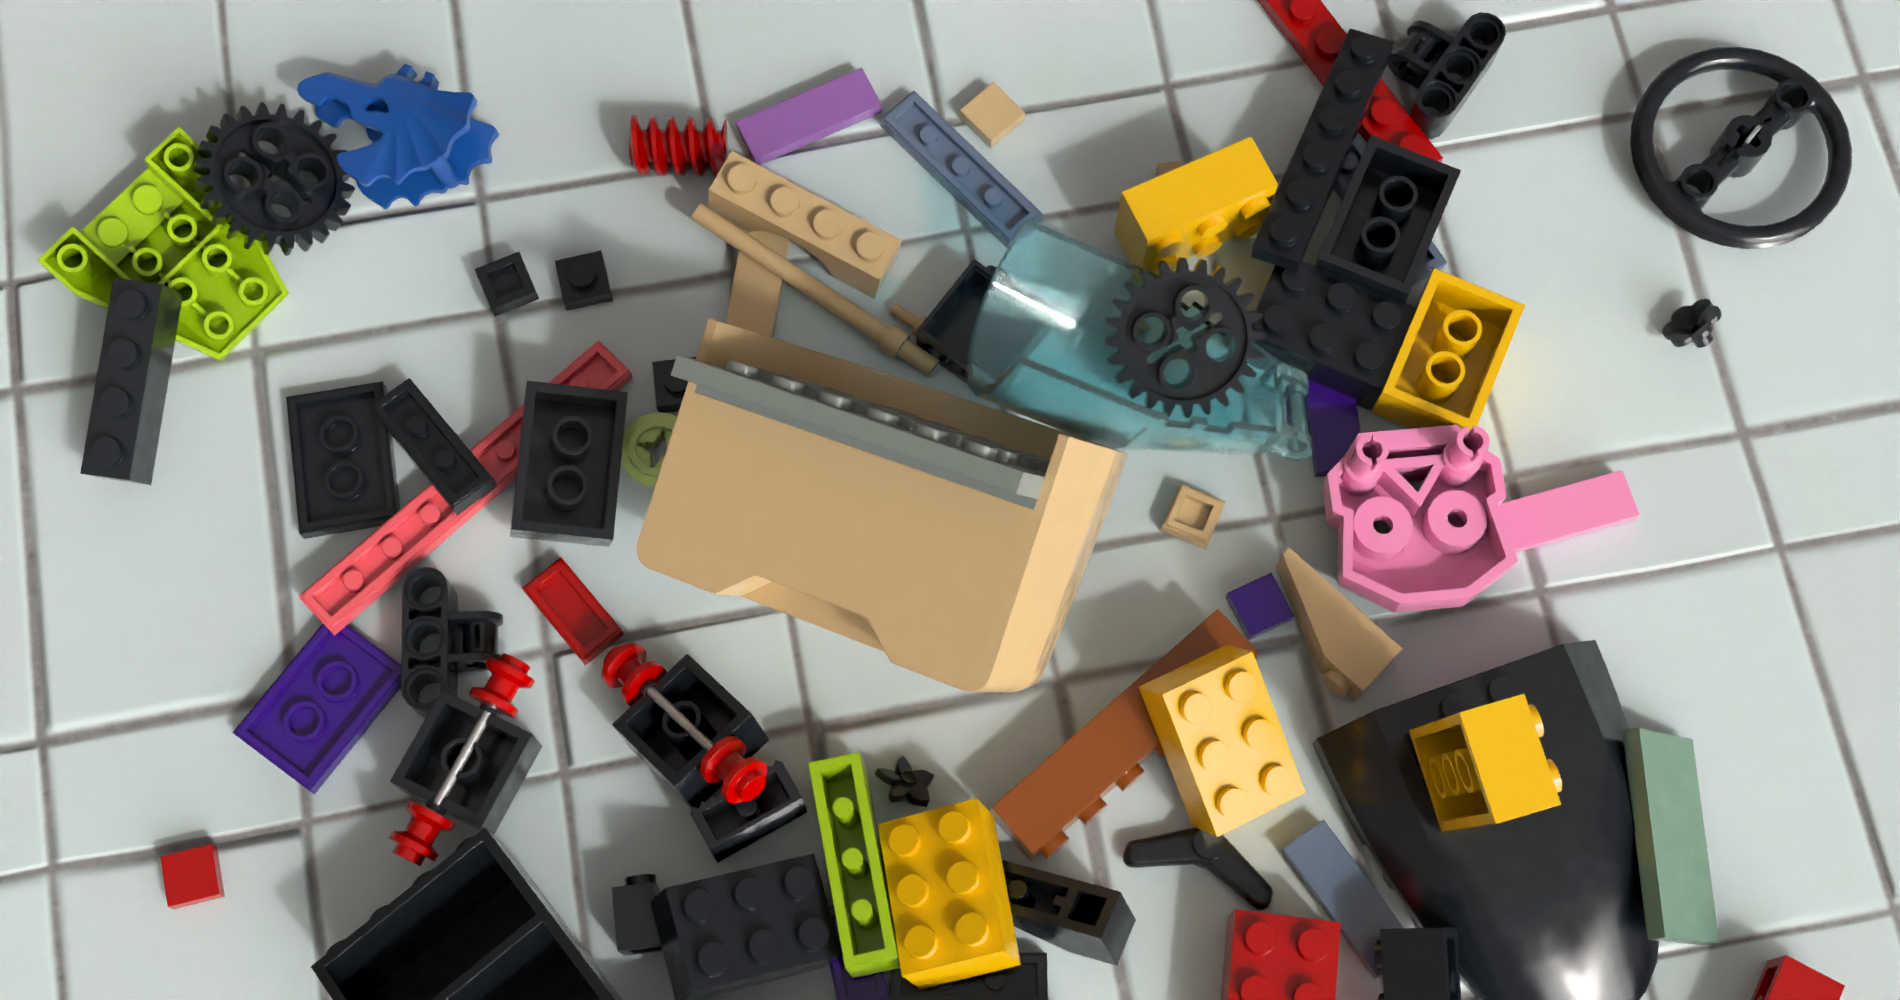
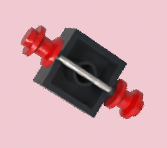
M636 642L618 645L610 650L603 662L602 680L611 688L622 687L621 697L630 706L612 726L631 750L690 808L692 806L699 808L701 801L706 802L720 787L722 796L731 804L751 801L761 793L766 784L767 765L762 759L753 755L769 739L750 711L688 654L667 672L656 661L646 663L647 653Z
M503 653L500 660L492 657L488 658L485 665L491 672L489 680L485 687H472L469 692L472 698L481 703L479 708L444 690H441L390 780L402 792L424 802L426 806L424 807L411 800L408 801L405 808L412 817L404 831H391L388 838L397 843L392 853L420 867L425 858L435 862L439 854L432 845L439 832L453 831L456 825L442 816L445 813L480 831L486 827L494 836L542 748V745L533 734L499 718L500 713L515 718L518 709L512 701L519 688L531 689L535 682L527 675L531 667L511 655Z

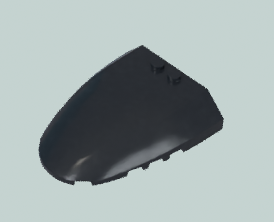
M1596 640L1561 644L1374 710L1318 737L1313 742L1314 750L1358 839L1371 852L1383 872L1384 881L1390 889L1395 890L1412 914L1413 922L1417 928L1457 927L1460 980L1478 1000H1640L1648 988L1657 964L1659 941L1648 940L1646 933L1634 834L1635 826L1622 735L1623 730H1628L1629 728ZM1525 694L1528 705L1533 704L1537 708L1543 723L1544 734L1539 739L1546 760H1553L1561 777L1562 791L1558 792L1561 805L1497 824L1441 832L1409 730L1462 711Z

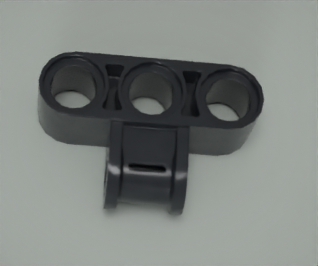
M1482 12L1472 15L1455 38L1428 22L1414 21L1407 29L1408 37L1399 49L1392 51L1387 65L1397 77L1418 89L1408 113L1428 139L1439 137L1447 129L1492 65L1506 35L1505 26L1496 15ZM1473 39L1481 40L1486 45H1480L1476 43ZM1449 73L1459 74L1463 79H1456ZM1424 106L1435 108L1439 111V114L1428 112Z
M422 567L411 572L405 579L402 589L401 691L406 703L423 718H426L436 701L434 699L428 703L419 702V695L423 687L430 683H440V692L444 690L458 697V672L489 670L485 665L489 657L500 660L501 655L498 654V627L503 625V615L497 612H458L456 591L442 572L431 567ZM433 586L441 587L440 596L436 601L430 604H420L421 595L426 589ZM432 634L441 635L440 644L437 649L426 654L420 653V644L424 638Z

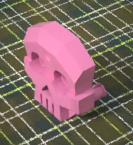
M1458 425L1358 433L1345 456L1328 472L1322 486L1326 522L1337 531V579L1339 586L1393 613L1463 607L1514 567L1518 559L1499 507L1507 497L1500 458L1487 450L1490 439L1483 428L1473 425L1470 433L1468 426L1461 429ZM1424 480L1418 491L1408 483L1410 481ZM1448 515L1459 516L1463 521V527L1452 526L1448 521ZM1376 521L1386 523L1389 527V533H1378L1374 529L1373 523Z

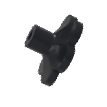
M1700 299L1692 306H1682L1672 314V321L1664 326L1662 330L1663 336L1667 340H1671L1675 347H1683L1692 341L1698 348L1705 347L1713 340V335L1711 334L1713 325L1720 320L1722 312L1718 306H1713L1709 299Z

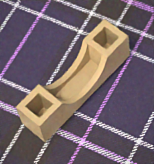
M733 151L730 152L708 191L707 207L748 233L753 231L774 233L795 242L816 256L828 268L832 277L874 299L896 261L902 240Z

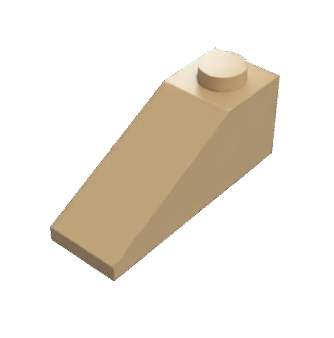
M1289 547L1282 554L1275 568L1316 668L1323 674L1322 681L1333 693L1342 698L1347 695L1355 702L1391 664L1403 648Z

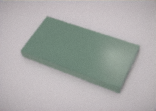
M1644 728L1623 730V744L1635 826L1634 834L1648 940L1695 945L1719 944L1693 739Z

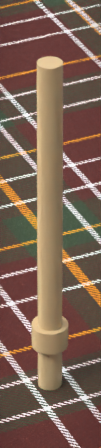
M699 204L693 212L692 220L880 344L878 349L893 359L899 356L928 376L936 368L939 360L909 340L910 335L896 325H893L891 328L704 204Z

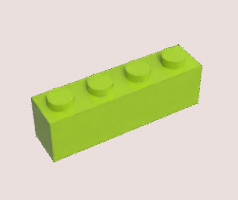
M859 752L809 762L845 969L852 978L900 968L893 917L866 765Z

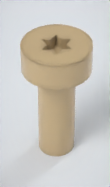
M895 304L890 311V314L913 328L912 334L915 336L916 330L927 318L922 316L919 319L898 304Z

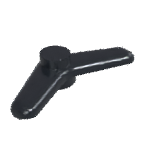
M1194 827L1132 840L1126 844L1124 849L1123 862L1130 868L1193 864L1208 869L1255 909L1265 910L1271 903L1273 896L1271 886L1223 834L1216 837Z

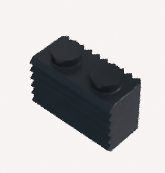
M775 760L773 767L767 766L764 789L753 800L731 804L722 796L720 791L718 798L710 797L709 803L701 801L699 808L692 806L690 815L718 863L807 813V808L784 764Z

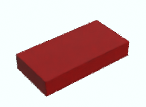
M562 557L522 587L526 595L585 666L624 635L622 629Z

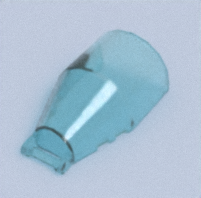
M1028 219L999 262L984 295L973 328L967 359L968 386L976 397L1071 435L1117 450L1248 455L1263 454L1269 451L1292 461H1302L1311 456L1312 438L1306 433L1305 396L1309 392L1308 376L1305 372L1282 363L1254 342H1252V347L1262 352L1264 356L1259 359H1249L1247 365L1257 375L1256 377H1248L1241 374L1238 380L1245 390L1243 394L1231 388L1225 391L1229 401L1227 407L1214 398L1210 400L1211 412L1209 415H1206L1198 404H1194L1190 418L1183 416L1180 405H1175L1173 412L1168 417L1167 413L1162 410V401L1160 400L1152 409L1144 406L1146 392L1132 399L1127 393L1134 381L1131 379L1123 383L1117 382L1115 377L1124 366L1123 364L1109 365L1107 358L1118 352V347L1106 345L1104 338L1117 334L1118 330L1107 324L1106 318L1120 317L1122 313L1112 301L1114 298L1125 301L1130 299L1131 295L1124 284L1129 282L1140 288L1144 284L1140 274V270L1143 268ZM1148 271L1153 277L1158 276L1157 274ZM1182 301L1180 302L1182 314L1187 317L1198 315L1204 308L1195 301L1190 306H1187ZM1149 317L1143 320L1138 328L1139 339L1145 343L1157 341L1163 333L1162 321L1156 317ZM1207 320L1192 331H1188L1183 326L1179 327L1176 330L1179 337L1177 341L1148 355L1147 362H1155L1170 348L1178 344L1182 345L1185 349L1190 348L1193 345L1190 337L1213 323ZM1224 332L1213 334L1206 343V351L1212 358L1224 356L1230 348L1229 336ZM1183 359L1170 361L1164 369L1165 381L1170 384H1178L1186 379L1189 373L1187 361ZM1283 397L1285 398L1286 424L1284 423Z

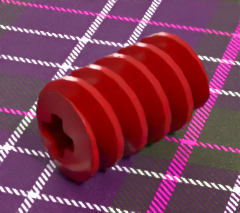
M631 115L629 124V158L631 165L635 163L639 175H647L653 163L657 174L666 176L672 162L678 176L686 174L690 163L696 176H703L709 163L714 176H717L728 157L726 119L721 131L716 130L712 117H707L703 129L697 130L693 116H688L684 129L679 130L674 116H669L665 129H660L656 117L650 116L646 129H641L637 116Z

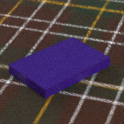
M322 623L232 733L307 790L316 794L401 688V664L350 626H345L334 636Z

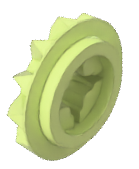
M661 412L650 413L636 419L625 430L621 463L630 479L636 480L646 488L656 485L665 456L660 458L659 463H656L654 468L651 453L645 451L644 448H656L659 441L663 440L664 434L666 447H668L677 416Z

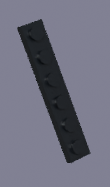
M1349 29L1253 243L1252 258L1294 272L1298 271L1391 57L1394 41L1355 29Z

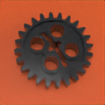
M260 102L255 116L243 105L240 106L236 115L237 121L226 113L219 123L221 129L211 125L206 134L208 141H201L196 152L202 158L196 159L192 171L203 176L196 179L193 188L196 191L208 192L203 197L199 206L201 209L215 208L217 210L210 222L213 226L225 221L230 225L226 234L227 239L235 237L240 232L245 235V249L248 250L255 240L262 242L265 255H269L274 244H279L284 255L288 256L293 250L295 242L306 252L312 246L313 238L320 243H324L330 235L328 229L336 231L343 222L340 216H345L351 207V204L345 199L351 197L355 187L345 183V181L349 180L350 176L342 170L337 161V155L347 151H333L331 149L337 137L335 133L324 137L318 134L322 121L317 120L310 126H307L303 123L305 117L303 110L300 109L292 119L287 117L285 104H280L274 115L269 113L264 102ZM266 141L273 144L277 148L278 153L271 154L263 151L259 147L258 142ZM242 152L246 157L239 156L238 153ZM305 170L311 172L317 178L318 183L304 181L298 171ZM235 174L245 177L250 182L251 187L242 188L235 185L231 181L230 175ZM273 175L280 178L276 183L269 180ZM303 201H309L310 205H305ZM280 204L285 206L290 211L292 217L285 218L276 215L270 205Z
M1179 257L1176 271H1171L1166 262L1161 260L1158 263L1159 276L1153 277L1145 269L1140 270L1144 284L1138 288L1134 284L1126 282L1124 285L1131 295L1130 299L1125 301L1114 298L1112 301L1122 313L1120 317L1106 318L1107 324L1118 329L1117 334L1104 338L1106 345L1118 347V352L1109 356L1107 361L1109 365L1123 364L1124 368L1116 375L1115 379L1118 383L1127 382L1131 379L1134 381L1127 393L1132 399L1143 392L1147 393L1144 401L1146 409L1151 410L1160 400L1162 401L1163 414L1167 417L1171 415L1175 405H1180L1183 416L1190 418L1194 404H1198L1201 410L1206 415H1209L1211 412L1210 400L1216 398L1222 405L1227 407L1229 401L1225 391L1231 388L1241 394L1245 392L1238 380L1241 374L1248 377H1256L1257 373L1247 363L1249 359L1263 358L1264 354L1252 347V341L1265 338L1266 333L1252 329L1251 324L1261 319L1263 314L1260 311H1247L1246 309L1254 300V294L1250 292L1239 296L1236 294L1242 284L1240 278L1235 277L1226 284L1223 283L1226 268L1219 265L1211 275H1208L1207 261L1204 259L1198 260L1193 271L1189 270L1187 260L1184 257ZM1198 290L1204 296L1205 306L1198 315L1187 317L1182 314L1180 309L1181 299L1187 292ZM1217 312L1222 313L1220 321L1197 331L1190 337L1193 344L1190 348L1185 349L1182 345L1178 344L1170 348L1155 362H1147L1148 355L1177 341L1179 337L1176 330L1179 327L1183 326L1188 331H1192L1206 322L1213 314ZM1149 317L1159 318L1163 324L1161 337L1152 343L1140 341L1138 336L1140 323ZM1218 332L1226 333L1230 339L1228 352L1219 358L1210 357L1206 351L1208 339ZM1175 359L1187 361L1189 373L1186 379L1178 384H1170L1165 381L1164 369L1170 361Z

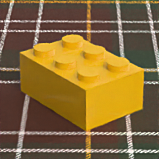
M1248 137L1121 192L1114 233L1139 279H1141L1140 270L1145 269L1150 274L1153 273L1154 276H1159L1158 263L1161 260L1165 261L1172 271L1176 268L1179 257L1187 259L1196 255L1197 258H1203L1217 251L1222 243L1238 237L1239 240H1244L1257 234L1273 201L1278 183L1253 138Z
M1434 268L1415 306L1417 308L1385 385L1371 413L1410 429L1458 425L1461 429L1468 426L1470 433L1472 426H1477L1525 305Z
M1224 645L1139 686L1192 826L1219 837L1306 793L1253 651Z
M977 798L878 824L902 977L922 990L1021 965L994 815Z

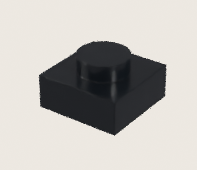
M601 250L555 261L563 303L567 311L613 300Z
M519 251L474 269L495 317L539 299Z
M675 359L652 362L656 407L658 412L661 413L679 411L688 384L686 380L671 376Z

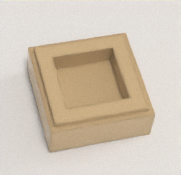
M993 82L960 109L959 117L991 148L1025 120V112Z
M1180 483L1161 531L1206 549L1226 501Z

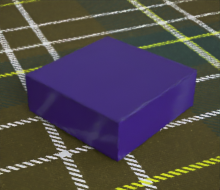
M1272 573L1228 592L1225 597L1248 641L1291 621L1294 617Z

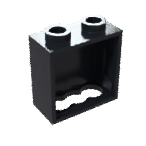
M974 259L916 330V345L939 360L938 364L993 402L1049 332L1052 312L1048 310L1047 304L1036 294L1028 291L1024 294L1011 285L1008 277L1000 269L992 265L985 267Z

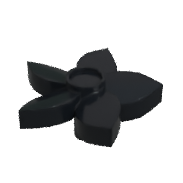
M903 755L897 761L895 771L877 768L875 775L884 783L892 786L888 794L891 803L907 798L908 802L913 805L927 807L930 802L927 788L932 782L934 774L925 770H915L912 772L910 764Z

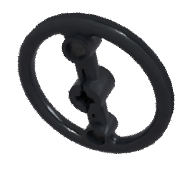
M1715 47L1697 51L1675 61L1664 69L1649 85L1636 107L1631 124L1630 147L1633 165L1639 181L1649 198L1666 217L1682 229L1703 240L1722 246L1741 249L1769 248L1786 244L1806 235L1818 226L1838 204L1847 187L1851 172L1852 146L1849 130L1840 109L1831 95L1814 77L1798 65L1780 56L1758 49ZM1715 70L1749 71L1778 82V87L1766 101L1763 108L1754 116L1742 115L1730 121L1711 147L1710 155L1701 164L1688 166L1674 181L1666 179L1655 155L1653 134L1658 110L1664 99L1674 88L1694 76ZM1783 102L1788 103L1791 107H1788ZM1810 112L1814 114L1825 136L1828 166L1824 184L1809 206L1797 215L1784 221L1757 226L1727 223L1702 212V208L1724 180L1728 177H1743L1752 171L1770 148L1772 137L1776 133L1793 127L1805 113ZM1760 127H1762L1753 137L1750 143L1742 147V145L1749 139V137L1752 134H1754ZM1737 146H1739L1740 148H1738L1734 152V154L1724 164H1722L1724 160L1727 158V156L1730 154V152ZM1687 185L1697 188L1700 194L1690 190Z

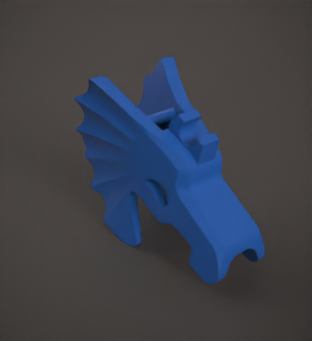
M404 64L396 74H388L376 83H369L330 72H323L302 80L297 87L298 94L305 101L315 105V114L319 120L333 128H338L344 120L351 119L366 128L368 138L373 143L356 150L339 153L337 161L342 170L356 180L357 186L364 196L383 209H388L393 201L400 198L407 199L414 206H418L420 201L430 193L444 194L448 189L455 188L460 184L468 185L469 176L474 167L492 163L491 146L499 137V133L493 125L470 118L473 109L477 105L475 96L471 92L437 90L439 81L430 72L426 71L424 78L416 82L414 79L417 77V73L412 66Z

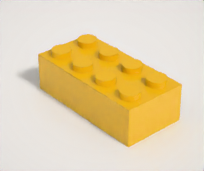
M1525 694L1462 711L1409 730L1441 832L1497 824L1561 805L1558 792L1562 791L1561 777L1553 760H1546L1539 739L1544 734L1543 723L1537 708L1533 704L1528 705Z

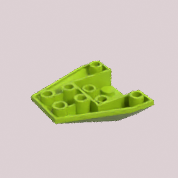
M178 127L144 159L147 169L84 229L79 232L72 226L37 261L75 296L106 310L109 307L113 278L162 284L182 293L183 298L175 341L218 361H222L289 295V292L268 255L264 254L261 241L255 240L253 245L247 250L244 248L245 235L240 232L231 239L226 238L230 227L226 221L214 226L210 223L217 210L215 208L201 209L199 205L208 192L196 191L193 188L196 179L203 176L192 171L196 159L202 158L196 153L199 144Z

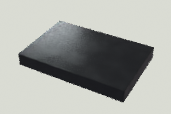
M383 381L286 397L299 534L303 539L379 527L400 510L393 439L369 407L387 394V387Z

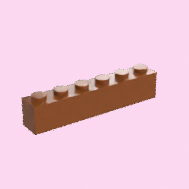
M1219 609L1212 613L991 807V813L994 815L995 822L1030 861L1040 853L1046 859L1051 857L1069 840V837L1064 833L1078 819L1084 825L1088 824L1107 806V803L1102 799L1116 786L1122 792L1129 788L1145 772L1140 764L1154 752L1159 758L1165 755L1139 686L1224 645L1253 651L1254 657L1257 659L1259 652Z

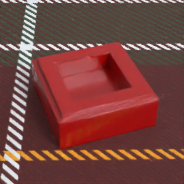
M209 844L160 856L167 906L169 908L177 909L225 897L217 846Z

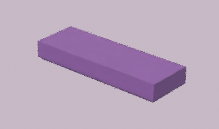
M859 68L736 121V126L753 162L761 165L882 113V104L863 68Z

